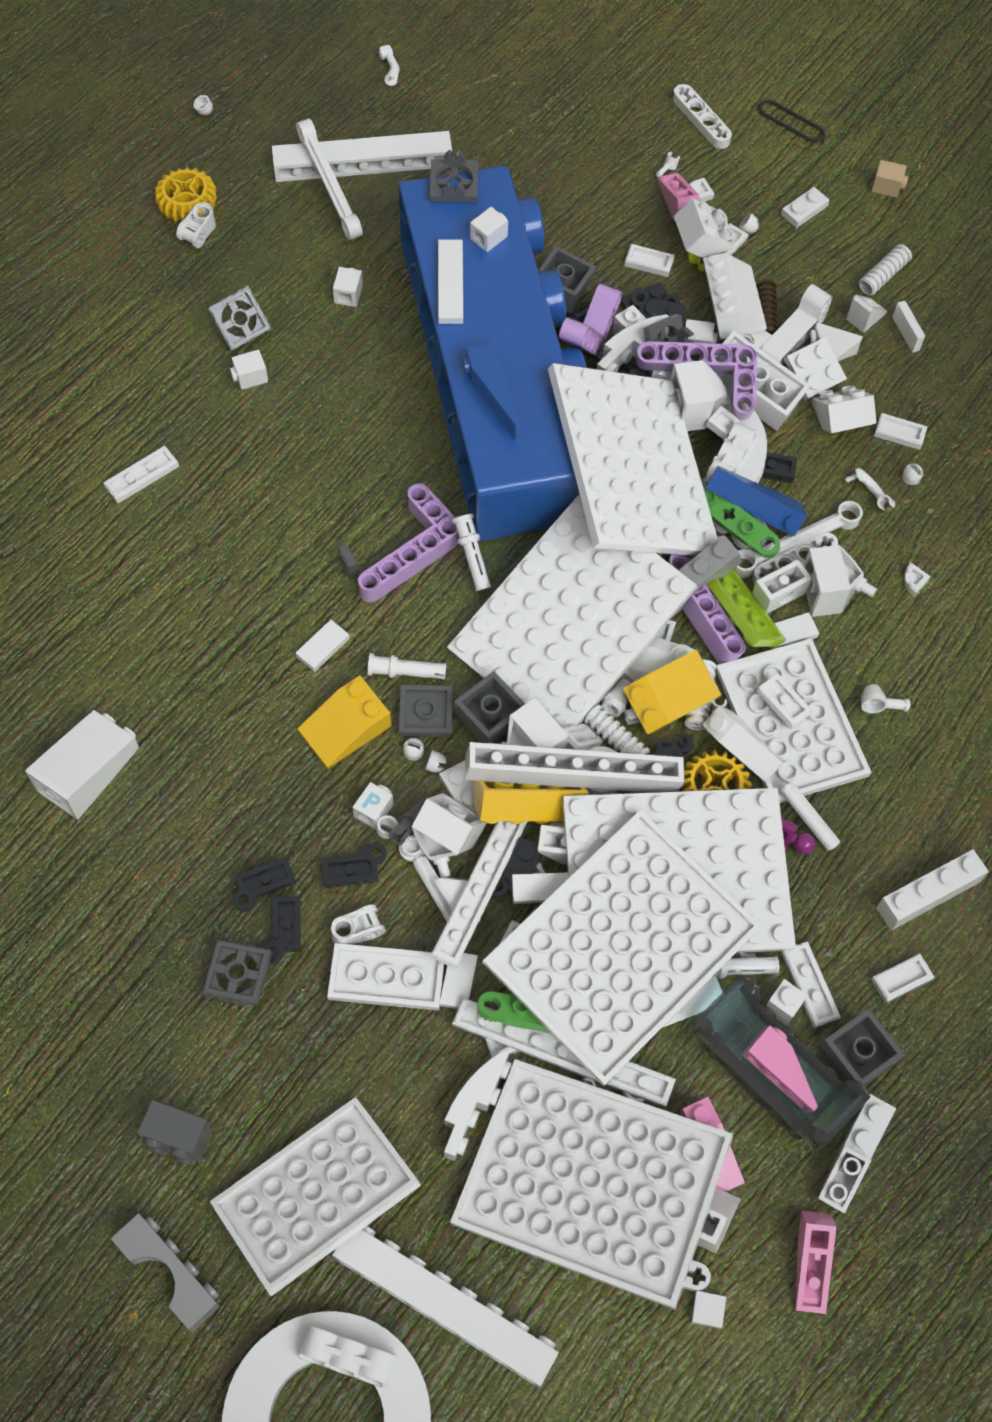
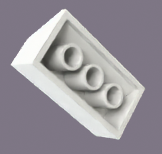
M727 253L703 258L706 280L720 339L727 338L732 331L743 335L766 330V322L751 266Z
M732 331L722 344L750 345L756 350L757 376L754 410L762 421L778 431L811 385L741 335ZM723 355L714 356L718 362L726 361ZM747 356L739 357V360L743 363L751 362ZM716 373L724 386L732 390V373ZM746 379L738 380V383L743 387L750 385Z

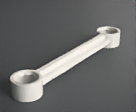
M308 118L297 122L296 129L300 141L303 145H306L341 219L342 228L347 239L352 240L362 236L363 232L360 221L349 207L319 144L311 119Z
M845 501L840 504L837 513L798 530L795 536L790 534L781 538L780 550L775 556L821 533H829L840 527L847 530L856 528L863 514L861 506L853 501ZM841 512H853L857 519L848 520L842 516ZM772 542L761 548L771 550L775 544ZM741 549L738 550L741 559L749 560L753 566L751 568L736 566L734 570L740 578H748L753 575L757 565L771 558L760 557L755 551Z

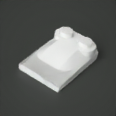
M655 637L620 678L633 683L695 649L687 645Z

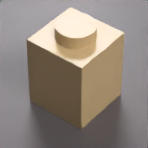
M880 160L871 192L898 198L900 189L905 190L908 176L905 175L907 166Z

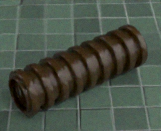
M765 279L759 281L756 287L767 329L765 331L773 335L778 328L776 307L777 285L773 280Z

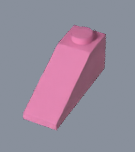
M679 173L657 177V182L674 221V215L692 198L699 201V194Z
M768 1026L756 1036L741 1055L805 1114L815 1111L818 1107L792 1045L786 1041L787 1036L780 1029Z
M709 1097L683 1108L679 1114L685 1118L724 1131ZM731 1146L717 1184V1188L725 1192L745 1183Z
M801 1211L797 1251L796 1311L826 1314L836 1235V1224L831 1214Z

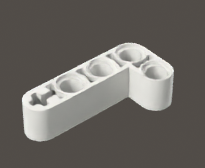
M811 284L803 294L799 308L765 342L760 350L781 365H784V358L790 355L791 352H796L810 337V330L816 329L817 323L822 324L833 297L816 285Z

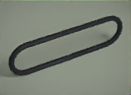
M764 100L758 106L759 112L763 116L808 141L820 142L825 137L823 128L773 100ZM771 103L820 130L822 136L818 139L806 136L762 110V105Z

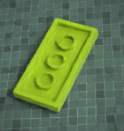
M734 569L723 578H716L706 583L716 596L715 598L730 615L729 619L742 631L744 634L743 638L752 647H777L786 641V638Z

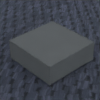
M348 545L339 546V559L348 578L351 579L358 576L357 563Z

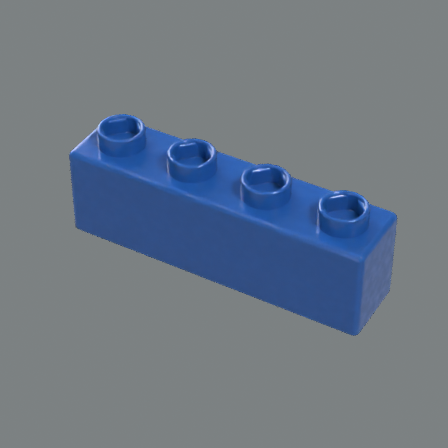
M505 166L478 170V203L430 202V177L399 182L402 248L469 514L473 513L474 518L472 520L476 534L480 535V541L478 542L547 530L580 494L548 368L553 363L586 368L582 351L578 346L561 348L555 328L562 327L566 319L565 296L558 272L556 270L539 272L534 254L541 253L544 249V228L539 204L534 197L517 199L510 171ZM468 172L458 173L463 179H472ZM451 174L441 175V176H438L437 178H446L447 176H449V175H451ZM452 179L449 182L452 187H456L457 182L460 181ZM492 207L507 218L508 237L486 252L470 239V222ZM438 240H463V324H439ZM496 342L521 424L520 439L515 440L474 387L469 373L465 374L462 359L466 358V347Z

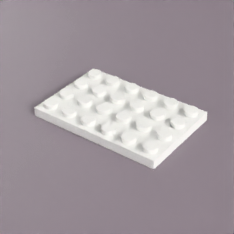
M812 638L717 665L716 673L732 711L784 762L766 782L761 779L764 788H778L779 804L787 801L780 792V789L788 782H793L800 792L806 796L870 776L872 772ZM777 673L812 710L810 716L792 729L788 727L757 692L760 685Z
M355 1097L212 1199L210 1203L269 1295L273 1296L421 1185Z

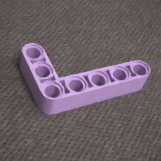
M600 283L595 291L584 323L567 317L562 324L559 339L571 346H578L581 351L597 356L598 351L604 346L622 298V291Z
M648 341L643 342L638 347L636 363L643 370L673 371L674 364L693 362L690 355L698 354L715 373H732L731 413L741 421L750 418L756 404L757 353L752 346ZM644 352H649L654 357L650 360H646L641 356V354H643ZM674 353L678 359L671 361L665 355ZM723 355L726 361L718 362L714 356ZM747 356L751 362L743 363L739 360V357ZM746 379L750 385L743 387L738 383V380ZM741 402L746 403L749 409L743 411L738 408L737 404Z
M414 484L408 489V509L426 530L359 575V595L364 601L375 602L458 545L460 538L456 525L452 523V519L455 517L424 484ZM407 558H413L414 560H412V561H407V560H405V559H407ZM389 571L395 572L393 574H386ZM367 585H374L372 588H366Z
M672 554L667 562L679 570L696 556ZM706 584L703 585L687 600L682 609L719 664L737 660L746 649L745 643Z

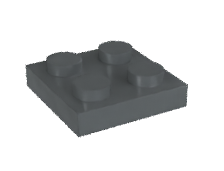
M401 685L399 736L451 737L452 686Z

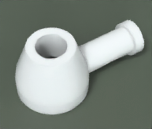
M871 684L864 688L861 708L867 713H879L886 708L908 712L910 700L886 698L880 686Z

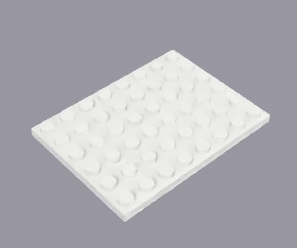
M553 363L548 368L593 547L697 556L718 539L685 422L681 418L682 412L678 405L677 394L674 393L675 387L671 380Z
M579 494L447 648L482 678L495 671L525 704L536 698L561 728L578 725L583 722L587 713L601 701L696 590L697 585L655 552L594 548Z
M778 788L563 796L569 877L641 809L762 925L736 953L787 951L796 948Z
M640 809L483 960V964L605 1086L762 925Z
M515 1059L450 1223L458 1228L676 1310L733 1139V1134Z

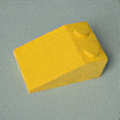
M697 649L622 688L647 735L658 731L721 696Z
M358 676L338 689L297 729L328 769L392 726L391 713L364 679Z

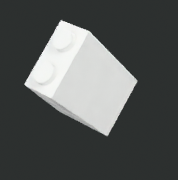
M93 710L30 765L25 772L38 793L78 820L139 749L135 739L136 735L127 727L120 728L117 726L116 721L108 714L103 713L101 715Z

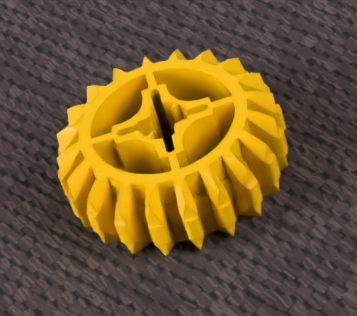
M188 166L185 170H181L179 167L176 172L170 170L169 176L163 175L162 180L158 181V185L155 188V199L162 214H165L167 219L173 218L175 223L179 220L183 221L198 203H208L214 209L217 199L216 187L211 177L207 176L204 171L199 172L197 168L190 170ZM199 208V217L203 218L202 210Z
M715 749L712 751L711 756H709L704 751L701 758L695 755L692 758V763H686L684 783L680 789H683L682 792L698 791L694 781L698 774L702 777L701 781L703 782L699 791L729 790L727 785L730 780L734 782L736 790L750 789L751 782L747 781L750 775L749 772H742L745 767L744 763L735 764L736 756L728 759L727 752H724L722 756H718ZM711 783H714V785H715V783H716V784L720 785V787H717V785H716L715 787L712 786V785L710 786V784H711Z

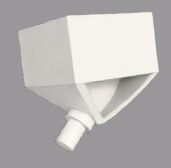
M703 360L674 364L670 380L675 387L674 393L677 394L678 405L682 412L681 418L685 422L687 431L706 429L707 421L721 405L731 406V397L728 396L721 379Z
M840 545L809 549L803 566L812 577L806 593L811 617L841 613L855 591L859 593L862 591L870 597L875 595L877 588L867 583L868 580L864 578L860 567Z
M533 698L510 715L507 742H502V745L567 749L568 735L540 702Z
M442 793L426 799L412 825V829L422 851L427 858L433 860L434 865H437L440 878L451 875L447 863L450 861L449 856L458 855L472 849L487 823L480 821L474 811Z

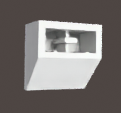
M692 198L674 215L686 251L699 257H706L736 248L733 239L734 234L729 228L726 214L721 209H715L706 202H700Z
M845 386L839 392L833 393L831 390L819 392V396L811 397V402L821 427L827 432L835 433L876 424L874 395L865 392L864 389H857L855 386Z
M716 1187L697 1245L717 1254L739 1205L740 1198Z

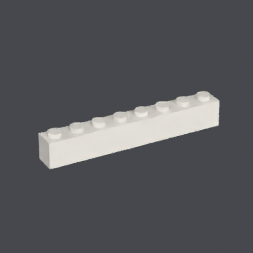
M449 131L319 142L335 177L431 169V159H444L445 153L448 150L452 151ZM299 143L272 146L276 182L321 178L306 145Z
M470 742L465 755V780L652 793L678 792L684 783L683 757Z
M368 1226L335 1249L332 1256L336 1261L536 1387H541L559 1354L558 1351L554 1350L556 1346L554 1342L542 1335L538 1339L527 1333L530 1328L517 1319H514L512 1323L502 1317L503 1311L488 1302L485 1307L476 1301L477 1295L463 1286L460 1290L450 1285L452 1279L436 1270L435 1274L429 1272L424 1268L426 1263L411 1254L408 1259L399 1253L401 1248L392 1241L385 1239L384 1242H381L373 1237L376 1232Z

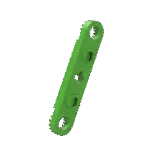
M701 478L711 517L715 523L749 549L751 548L759 554L760 557L771 558L778 554L780 539L774 532L738 505L708 490L705 487L707 482ZM726 512L729 514L731 512H734V519L732 520L731 518H728L727 520H725L724 513ZM771 540L775 546L771 550H764L760 546L762 541Z
M490 991L483 993L478 1000L477 1013L485 1021L501 1022L503 1025L551 1033L514 995ZM493 1001V1003L498 1005L499 1009L497 1011H489L485 1008L484 1004L485 1002Z

